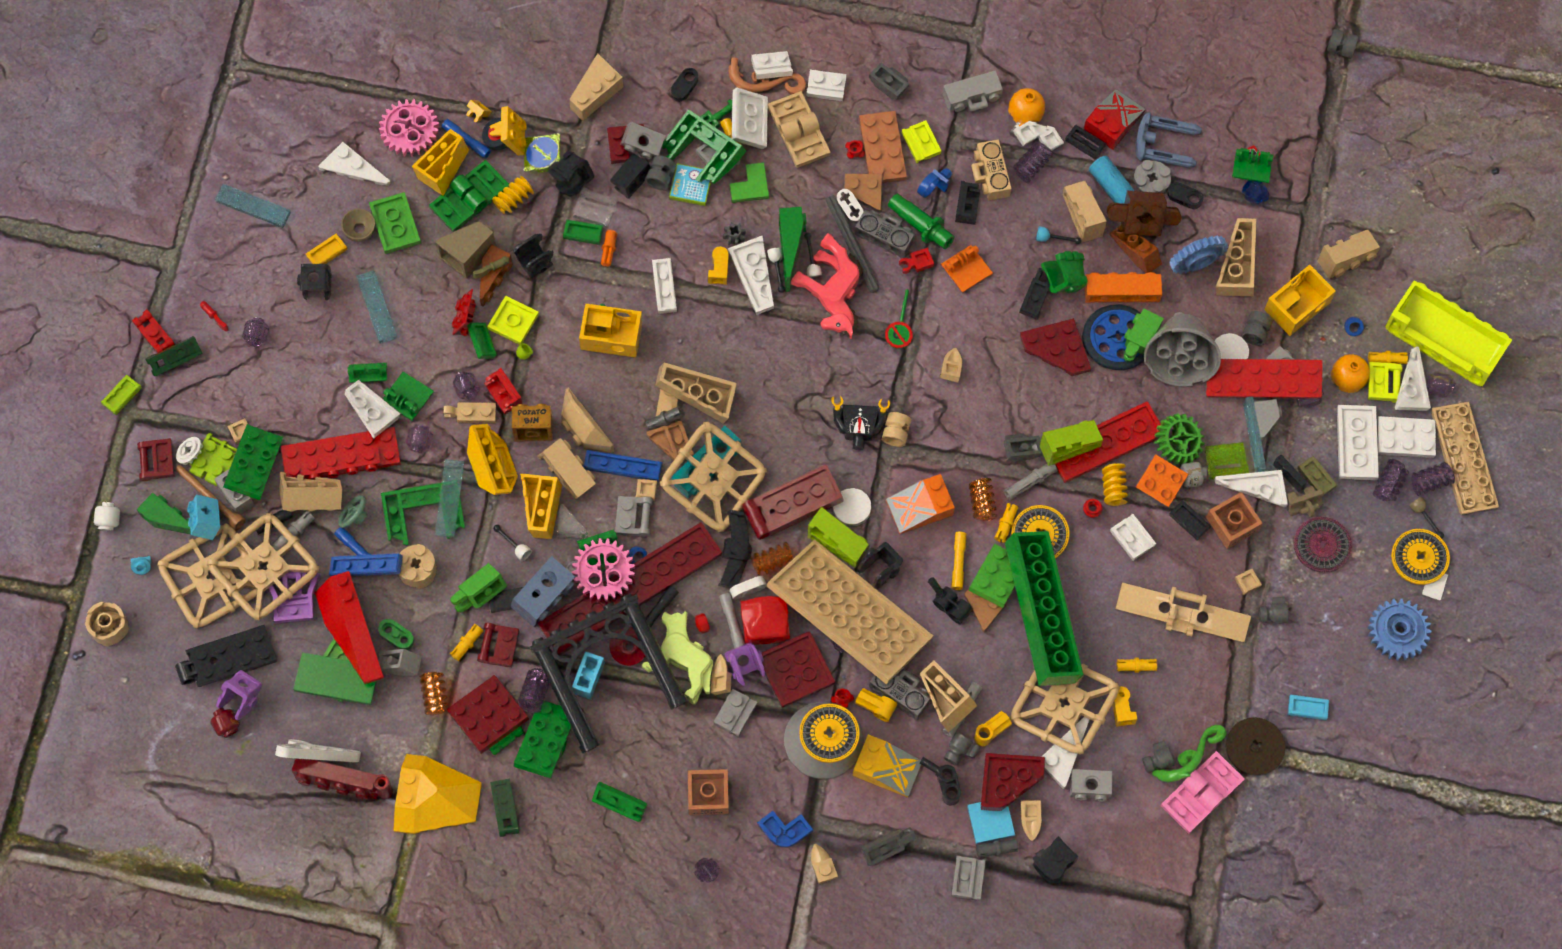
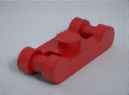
M147 309L142 312L143 315L132 319L133 324L156 353L175 345ZM148 320L150 324L144 327L142 324ZM162 340L165 341V342L162 343L161 345L158 344V343H159L160 341H162Z

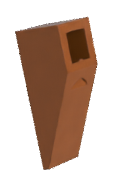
M1121 225L1109 233L1133 263L1145 273L1152 272L1162 265L1158 248L1141 235L1124 234Z
M492 244L482 258L481 269L489 265L490 262L497 261L504 256H507L510 261L507 265L499 267L495 271H489L486 276L481 278L480 303L483 307L486 302H490L494 294L493 291L501 285L505 272H509L513 265L511 254Z

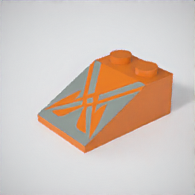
M941 474L924 479L886 499L899 534L953 516L955 510Z

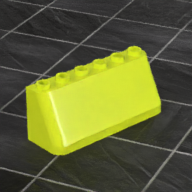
M1415 280L1391 314L1385 326L1394 336L1414 348L1419 347L1422 353L1477 386L1485 384L1512 341L1506 333L1497 331L1491 324L1482 322L1473 313L1464 311L1458 304L1449 302L1440 293L1431 291L1425 284Z

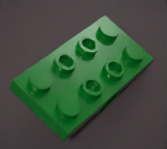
M484 160L466 176L463 174L457 176L450 184V188L445 192L444 196L440 195L429 204V208L452 232H455L493 202L492 198L498 197V193L503 192L505 187L509 188V183Z
M247 424L223 488L260 500L283 437Z
M540 699L514 761L515 768L552 778L559 758L562 757L565 751L567 738L572 729L560 705Z

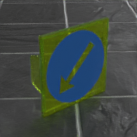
M560 133L525 138L524 172H548L551 164L555 161H560Z

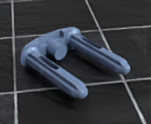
M1151 112L1146 113L1142 118L1136 135L1135 149L1137 158L1140 161L1148 159L1187 168L1195 167L1196 160L1192 157L1146 148V142L1154 144L1156 133L1147 130L1151 126L1197 135L1202 132L1201 127L1197 124L1153 116Z

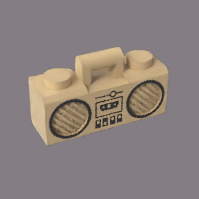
M999 139L978 143L976 151H974V158L979 163L971 165L975 183L984 182L982 190L984 195L987 194L988 201L1010 197L1011 185ZM980 169H983L984 176H981Z

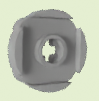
M1143 161L1136 168L1133 177L1137 190L1165 193L1171 182L1170 169L1158 161ZM1153 175L1157 180L1150 182L1148 176Z

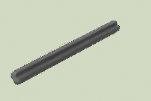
M836 196L828 197L826 199L828 207L852 256H855V259L859 260L862 266V277L871 293L878 291L879 285Z

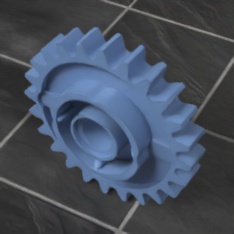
M1211 236L1208 239L1205 237L1183 247L1182 250L1173 255L1174 257L1170 259L1169 263L1176 274L1184 272L1186 274L1189 271L1194 272L1220 259L1219 256L1224 255V252L1229 247L1222 236Z
M1392 599L1391 604L1385 601L1384 607L1379 605L1377 610H1374L1372 613L1374 617L1369 619L1372 624H1369L1367 628L1372 631L1369 632L1368 636L1374 637L1371 644L1377 643L1375 649H1382L1381 655L1388 653L1389 659L1393 655H1395L1397 661L1401 656L1404 660H1407L1408 655L1414 658L1416 656L1415 652L1421 654L1422 649H1425L1427 646L1425 642L1430 640L1427 635H1430L1432 631L1427 628L1431 623L1425 622L1428 616H1422L1424 610L1418 611V604L1411 606L1410 600L1406 604L1403 603V599H1400L1398 603L1395 599ZM1396 626L1401 627V628L1404 630V632H1403V633H1399V632L1395 629V627H1396Z

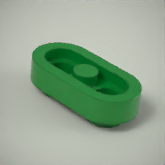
M385 619L380 622L378 631L383 639L398 649L408 650L413 646L414 637L409 630L392 619ZM387 628L392 629L390 633L385 632ZM404 638L408 639L405 644L401 643V640Z

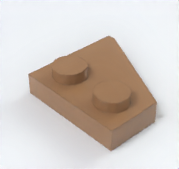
M845 174V189L850 190L856 199L882 211L883 175Z
M682 421L647 432V437L673 461L678 456L680 448H684L689 441ZM691 449V451L689 452V454H690L691 456H694V453H693V451H692V449Z
M968 590L964 594L966 601L973 608L972 612L977 618L981 630L985 632L1003 608Z

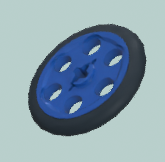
M1121 304L1108 305L1096 310L1087 319L1082 334L1083 344L1089 356L1096 363L1112 370H1127L1138 366L1144 361V354L1137 353L1131 362H1126L1125 359L1117 356L1118 351H1125L1126 339L1124 336L1128 330L1127 324L1133 322L1137 313L1141 314L1138 310ZM1116 316L1119 318V323L1112 324L1109 318ZM1102 327L1105 329V334L1098 335L1095 329ZM1116 334H1119V336H1123L1121 337L1120 341H1118L1117 338H1114ZM1105 344L1109 347V351L1101 352L1099 346Z

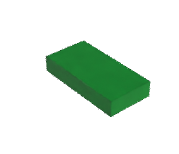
M566 219L563 239L600 245L603 225Z
M469 323L467 328L478 359H494L497 354L486 323Z

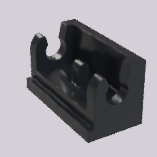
M633 153L610 181L616 185L614 188L629 199L645 181L647 173L651 169L647 161Z
M961 181L955 222L975 225L980 195L978 184Z

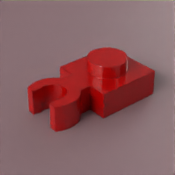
M928 248L910 253L911 259L902 258L899 260V265L906 264L908 266L903 268V274L909 273L913 268H915L916 272L934 267V261Z

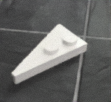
M344 142L318 166L319 170L336 172V175H346L349 178L361 181L365 179L373 181L378 185L389 186L391 184L388 178Z
M1419 347L1411 349L1395 410L1427 411L1431 408Z
M1282 470L1216 476L1214 479L1215 484L1282 507H1287L1288 505Z
M1083 717L1075 725L1080 742H1082L1089 719ZM1070 729L1061 739L1075 745ZM1054 744L1041 757H1045V771L1064 789L1078 753H1072Z

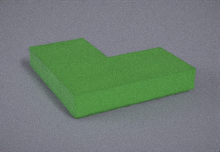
M764 163L747 164L746 174L748 181L730 183L732 203L769 199Z

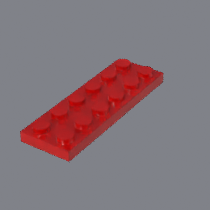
M1221 359L1218 371L1212 378L1207 380L1206 396L1212 398L1322 399L1323 360Z
M1148 401L1098 424L1097 428L1103 438L1101 447L1056 463L1055 466L1064 483L1157 440L1158 438L1154 435L1159 432L1156 428L1161 423Z

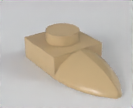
M953 348L945 355L940 378L954 382L959 381L962 358L957 348Z
M722 654L716 659L712 670L711 693L714 695L731 692L732 673L728 672L727 664Z
M1021 800L1022 826L1031 841L1037 837L1041 827V800Z
M814 844L811 852V862L818 884L838 878L832 858L821 846Z

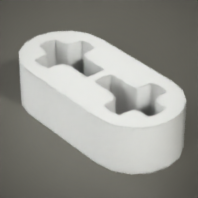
M840 190L837 194L838 203L851 221L858 222L864 212L863 208L850 190ZM843 193L846 195L850 194L848 199L851 203L849 205L846 201H841ZM853 206L856 210L860 209L859 217H851L853 212L850 207Z
M757 576L733 586L729 591L732 598L737 600L764 589L767 584L763 576Z

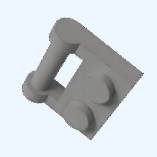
M618 496L616 535L650 536V529L648 527L650 506L653 503V498ZM637 505L643 506L641 528H635Z

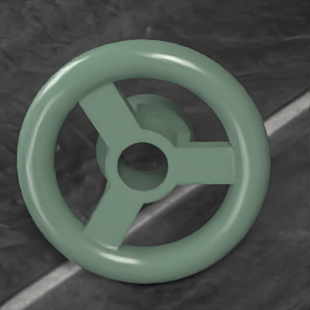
M364 496L354 497L344 507L338 519V524L341 528H346L353 523L359 525L364 521L367 515L363 511L366 505V498Z

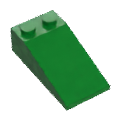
M802 207L779 208V232L783 253L786 292H790L791 280L794 277L803 240V232H806V213H802Z

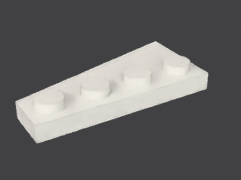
M763 236L728 248V253L756 315L774 309Z

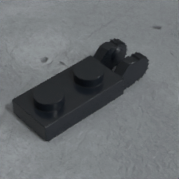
M1042 268L1038 269L1035 278L1032 279L1019 313L1034 319L1038 318L1050 289L1048 277L1046 282L1039 280L1043 274Z

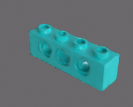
M726 426L721 428L734 441L741 443V439ZM714 435L711 438L713 452L723 459L731 447ZM704 445L692 457L700 462L706 454V446ZM721 447L726 449L723 453H719L716 450ZM687 461L671 477V480L688 478L696 467ZM709 474V476L711 477L710 481L713 479L715 474ZM690 483L674 485L687 498L691 495L695 496L699 492Z

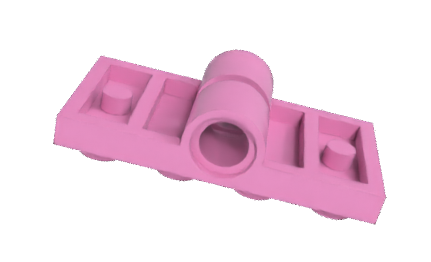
M1216 751L1197 770L1192 772L1191 776L1187 777L1160 806L1189 834L1245 778Z

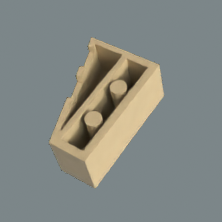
M1086 181L1065 186L1062 195L1082 243L1103 237L1107 221L1093 196L1091 187L1087 185Z
M1369 230L1354 234L1345 242L1342 239L1338 240L1335 246L1325 245L1323 247L1318 263L1329 279L1334 276L1338 278L1350 268L1352 270L1356 269L1362 262L1366 260L1369 262L1377 257L1380 246Z
M560 438L537 456L540 460L544 458L550 466L548 469L558 476L561 484L574 499H577L596 484L594 482L595 477L589 470L586 471L583 468V462L580 457L573 455L570 451L572 449L570 444Z

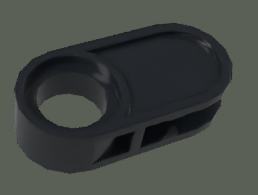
M684 69L672 85L671 96L675 101L682 102L686 100L697 85L698 72L695 69ZM692 74L695 78L692 81H687L685 76Z
M1179 182L1172 183L1167 192L1168 198L1171 201L1190 209H1198L1202 205L1204 198L1199 190ZM1193 195L1197 196L1199 198V202L1192 203L1189 200V197Z

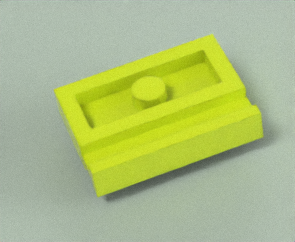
M926 120L912 125L908 129H902V135L916 163L941 154V149Z

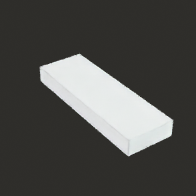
M671 258L652 260L658 314L677 312Z

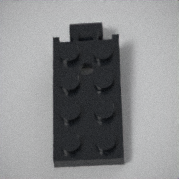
M261 625L187 649L185 652L189 660L176 664L175 668L181 685H188L197 681V687H202L232 677L240 670L248 672L275 663L277 659L265 625ZM216 658L218 661L216 664H211L210 660Z

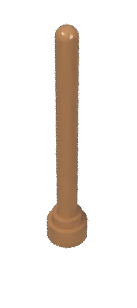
M176 466V471L205 497L217 499L183 466ZM218 499L219 511L228 518L229 525L235 531L239 530L245 524L246 519L241 514L233 513Z

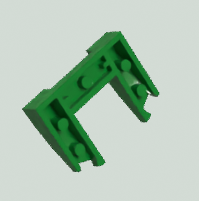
M689 109L663 141L661 147L662 149L667 148L669 155L666 157L674 160L695 137L715 150L714 156L695 179L701 183L703 180H712L713 184L727 174L746 153L742 145Z
M457 480L381 493L388 541L395 538L402 540V545H409L404 515L405 509L442 504L447 539L453 537L451 533L460 526L463 529L465 528Z

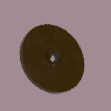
M1257 717L1246 718L1239 721L1230 730L1226 740V752L1231 763L1241 772L1254 776L1265 775L1274 771L1282 762L1285 755V740L1280 730L1270 721ZM1253 742L1256 745H1260L1258 751L1255 748H1251Z

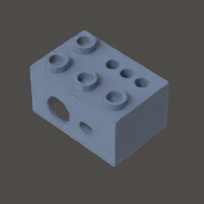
M551 556L513 598L511 608L535 627L540 620L543 621L551 607H555L560 602L562 595L567 596L575 584L573 582L575 576ZM542 580H550L554 586L546 587L543 585Z

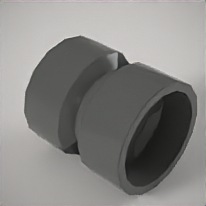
M1334 29L1327 51L1335 54L1341 52V56L1352 58L1359 36L1350 33L1345 35L1344 31Z
M655 156L645 182L655 189L666 190L675 171L676 163L667 157Z
M1251 311L1241 337L1252 345H1264L1268 335L1267 332L1273 323V318L1261 311Z

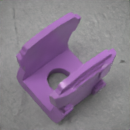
M747 643L725 653L726 660L730 663L733 670V678L742 686L745 685L742 675L759 670L760 674L763 677L765 676L762 664L764 661L760 650L757 651L754 644ZM741 655L748 657L746 665L741 666L738 664V658Z
M242 670L238 671L234 677L225 681L221 686L223 693L219 695L216 706L220 709L229 703L236 694L243 697V700L235 715V719L240 720L256 705L258 701L257 695L262 688L261 682ZM239 683H245L248 687H242Z

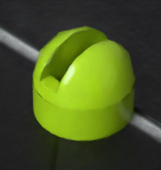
M521 343L516 351L517 357L521 360L528 359L533 353L532 348L525 343Z

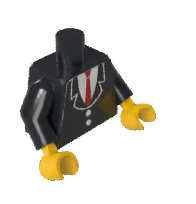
M833 396L831 402L835 406L833 408L834 424L839 432L845 435L846 440H853V449L863 450L864 441H872L873 436H877L885 426L888 413L886 409L891 404L890 400H888L887 406L881 404L882 398L879 401V406L844 405L841 396L839 403H834Z

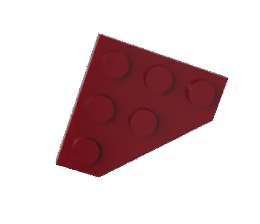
M1074 318L1020 332V338L1026 353L1041 358L1042 361L1055 368L1056 366L1071 376L1091 371Z
M986 753L981 810L1002 811L1044 778L1045 757Z

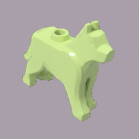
M686 611L683 614L677 612L672 615L664 612L662 623L665 625L667 633L661 645V650L668 664L671 663L688 672L691 689L687 690L684 694L688 697L689 702L695 706L702 689L706 694H710L713 660L709 654L703 651L704 647L696 641L692 643L689 640ZM648 661L644 662L642 668L647 672H651L652 669Z

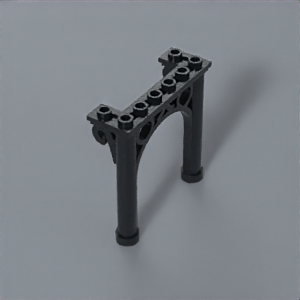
M630 593L620 598L621 602L615 605L613 602L603 607V611L599 613L593 611L585 616V620L581 622L575 620L567 624L569 628L562 631L560 628L549 633L550 637L546 639L540 637L534 640L532 646H530L531 652L537 657L580 744L579 748L582 754L598 747L600 744L573 693L570 684V674L577 657L594 643L607 639H621L633 643L644 653L668 701L670 709L677 708L689 701L686 694L682 693L638 604L637 594L632 596ZM623 611V613L625 612L627 616L619 613ZM617 618L623 619L626 624L620 634L614 633L609 629V623ZM606 620L605 631L608 634H603V631L596 632L591 627ZM630 624L638 640L631 636L625 635L629 629ZM584 631V638L579 642L581 646L577 648L576 642L568 638ZM568 643L574 647V653L571 658H561L557 654L558 648ZM555 645L552 652L550 647ZM557 661L568 663L565 677Z

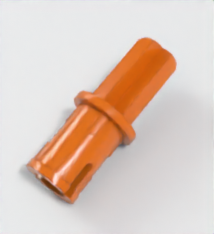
M614 230L606 231L605 241L601 247L603 250L602 266H611L613 252L616 251L615 243L618 235Z

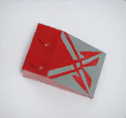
M1115 89L1089 115L1085 121L1084 130L1114 150L1146 109Z

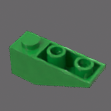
M152 493L137 508L139 515L153 527L191 535L190 527L188 526L189 518L187 520L181 516L180 510L167 505L168 501L163 496H156Z

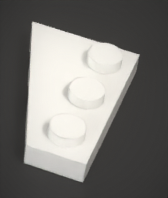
M357 380L345 390V396L373 438L400 418L398 411L361 381Z

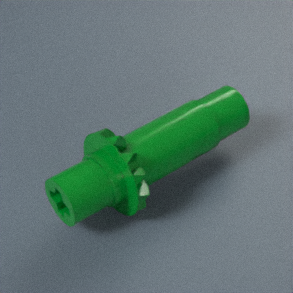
M898 193L890 199L888 207L922 233L921 237L924 243L935 242L943 249H947L953 243L955 236L944 228V219L941 217L933 219Z

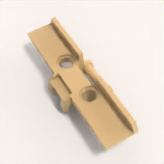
M1122 583L1116 605L1118 610L1166 622L1165 630H1176L1186 633L1187 636L1191 637L1195 629L1245 642L1251 619L1249 615L1205 604L1207 595L1203 594L1200 596L1177 590L1173 586L1169 595ZM1177 597L1199 603V608L1196 610L1173 604V599ZM1167 602L1170 605V610L1167 613L1160 612V603ZM1205 612L1208 615V620L1205 623H1200L1197 620L1198 613Z

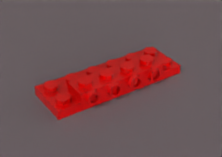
M395 427L385 429L375 438L372 437L369 431L281 446L284 473L288 477L297 478L299 474L304 475V479L315 480L316 477L337 478L343 474L355 475L360 471L373 472L378 468L401 465Z

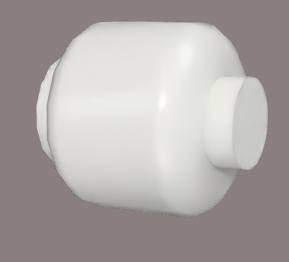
M102 502V506L95 508L94 524L98 526V529L113 531L114 528L118 527L120 509L114 507V503Z

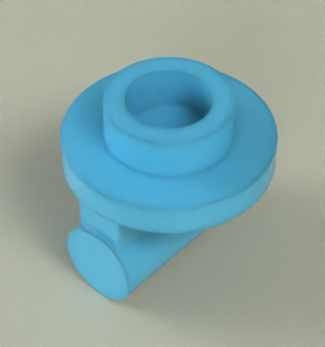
M151 556L132 558V571L139 575L148 573L152 563Z

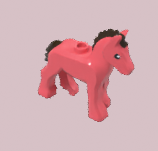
M827 233L820 246L830 250L834 255L819 250L813 256L814 263L830 265L837 273L825 285H822L798 271L792 278L791 285L806 288L813 296L818 298L823 307L832 315L821 321L822 329L833 330L842 333V336L847 335L852 339V335L856 333L859 322L855 311L845 301L846 299L850 300L856 292L854 289L858 285L863 269L859 260H856L855 256H852L851 253L847 255V250L839 245L830 233Z

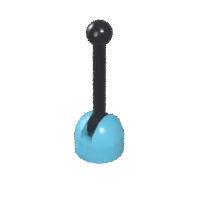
M1038 227L1036 241L1046 242L1049 238L1075 242V244L1082 242L1080 237L1070 238L1050 234L1048 228Z

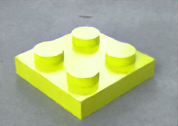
M505 296L487 328L520 345L539 316V312Z

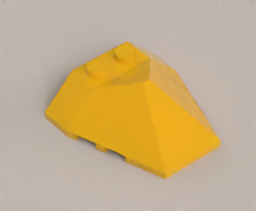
M406 754L401 767L395 802L394 832L416 834L421 831L437 830L442 827L476 822L482 782L427 756Z

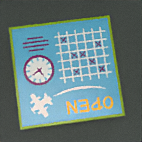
M677 164L669 199L706 206L712 180H703L702 183L698 182L695 179L703 168Z

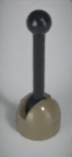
M1421 496L1409 505L1411 509L1416 513H1422L1441 539L1444 538V533L1439 531L1426 513V502Z

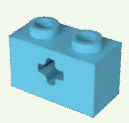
M196 494L193 501H190L187 507V512L190 516L188 526L190 527L191 535L213 540L220 529L218 499Z
M585 651L572 685L575 695L592 699L605 665L604 657Z

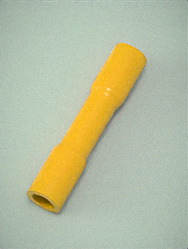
M965 532L955 533V557L951 585L953 590L963 589L964 552L966 550L967 537Z

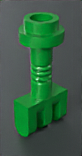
M733 99L727 100L728 105L714 115L707 111L700 117L718 129L720 127L718 120L732 111Z

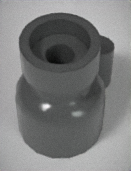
M1273 597L1271 608L1260 606L1258 608L1259 621L1267 622L1272 620L1274 623H1287L1288 607L1287 603H1285V597Z
M955 733L949 743L950 751H947L944 759L957 766L961 760V755L975 758L980 747L972 743L967 737Z
M1165 741L1153 744V757L1147 756L1142 758L1147 773L1154 771L1155 768L1166 769L1174 766L1171 752L1166 746Z

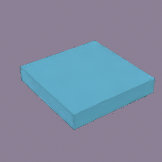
M981 802L967 805L976 844L1015 837L1008 806L1002 811L981 810Z

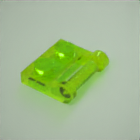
M1243 442L1205 446L1210 479H1215L1216 476L1249 473ZM1240 463V467L1222 469L1215 468V466Z

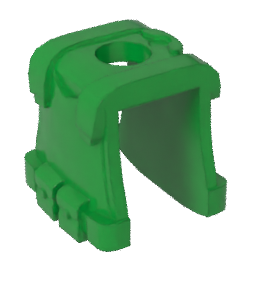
M1065 251L1055 255L1056 261H1046L1041 264L1042 270L1045 271L1048 277L1051 293H1075L1087 285L1088 281L1084 274L1083 263L1085 259L1082 253Z

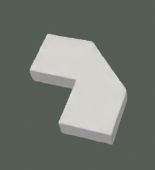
M1028 121L1013 131L1022 146L1038 138L1047 153L1064 144L1054 127L1039 125L1036 122Z

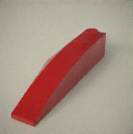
M347 571L329 577L315 592L326 628L341 647L364 684L383 679L384 677L350 572Z

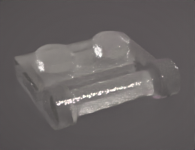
M583 187L573 212V218L603 225V227L608 228L619 198L598 194ZM589 198L609 204V207L586 201V199Z

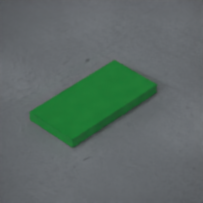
M302 652L293 690L294 692L372 705L377 681L364 684L348 660Z

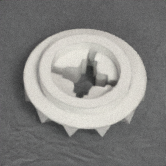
M197 437L186 439L177 450V461L183 465L192 464L193 460L197 459L198 454L202 453L203 445L201 440Z

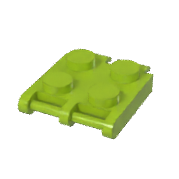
M208 433L202 442V453L198 454L197 459L195 458L192 464L189 463L191 466L190 473L201 479L206 474L205 481L217 486L214 479L230 469L237 448L229 445L227 441H221L213 437V434Z

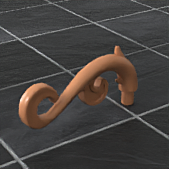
M731 58V65L728 67L732 83L737 88L753 93L770 90L789 79H794L798 82L796 87L789 86L788 82L785 83V89L791 95L800 91L803 93L806 87L805 79L799 74L780 77L769 82V78L756 79V73L753 72L751 79L755 84H750L741 78L743 74L739 72L738 58Z

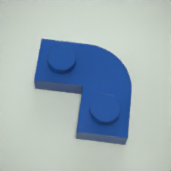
M774 811L757 822V825L769 840L780 847H791L813 832V828L801 814L786 826Z

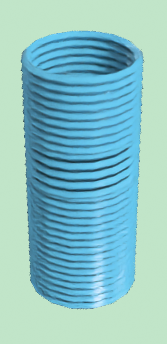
M1108 156L1100 157L1089 167V172L1114 203H1125L1127 190L1135 191Z

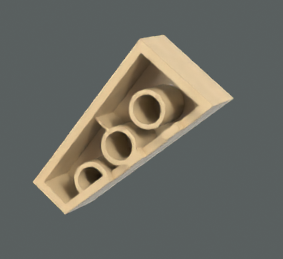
M1237 218L1216 285L1217 296H1254L1256 219Z
M663 363L659 367L655 386L724 424L729 418L737 383Z

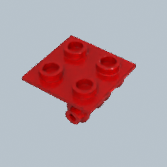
M473 289L464 294L456 303L455 310L457 315L452 321L453 335L459 331L461 335L468 336L467 325L473 322L472 318L474 317L476 307L475 300L471 299Z

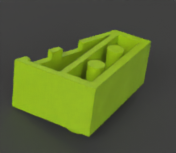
M1086 420L1079 424L1043 432L1039 447L1048 466L1101 447L1103 438L1095 421Z
M822 507L808 524L807 538L812 541L815 539L832 554L854 568L858 566L868 551L869 544L865 538L855 534Z

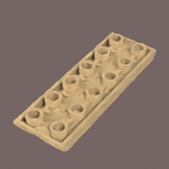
M1469 402L1432 408V417L1435 420L1436 432L1460 514L1499 508Z

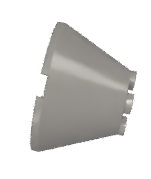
M1177 312L1147 343L1144 351V362L1151 370L1150 373L1158 380L1173 386L1187 387L1193 386V383L1200 381L1204 383L1212 378L1220 367L1221 353L1218 345L1200 318Z
M815 702L799 709L789 720L784 733L785 751L790 762L803 774L817 779L835 778L846 773L857 762L863 745L862 730L858 723L859 741L853 753L846 759L835 763H824L815 760L806 753L801 745L799 737L801 722L804 716L814 707L823 704H835L831 702ZM827 729V732L824 733V735L826 734L828 735V738H831L832 734H834L835 732H831V729Z

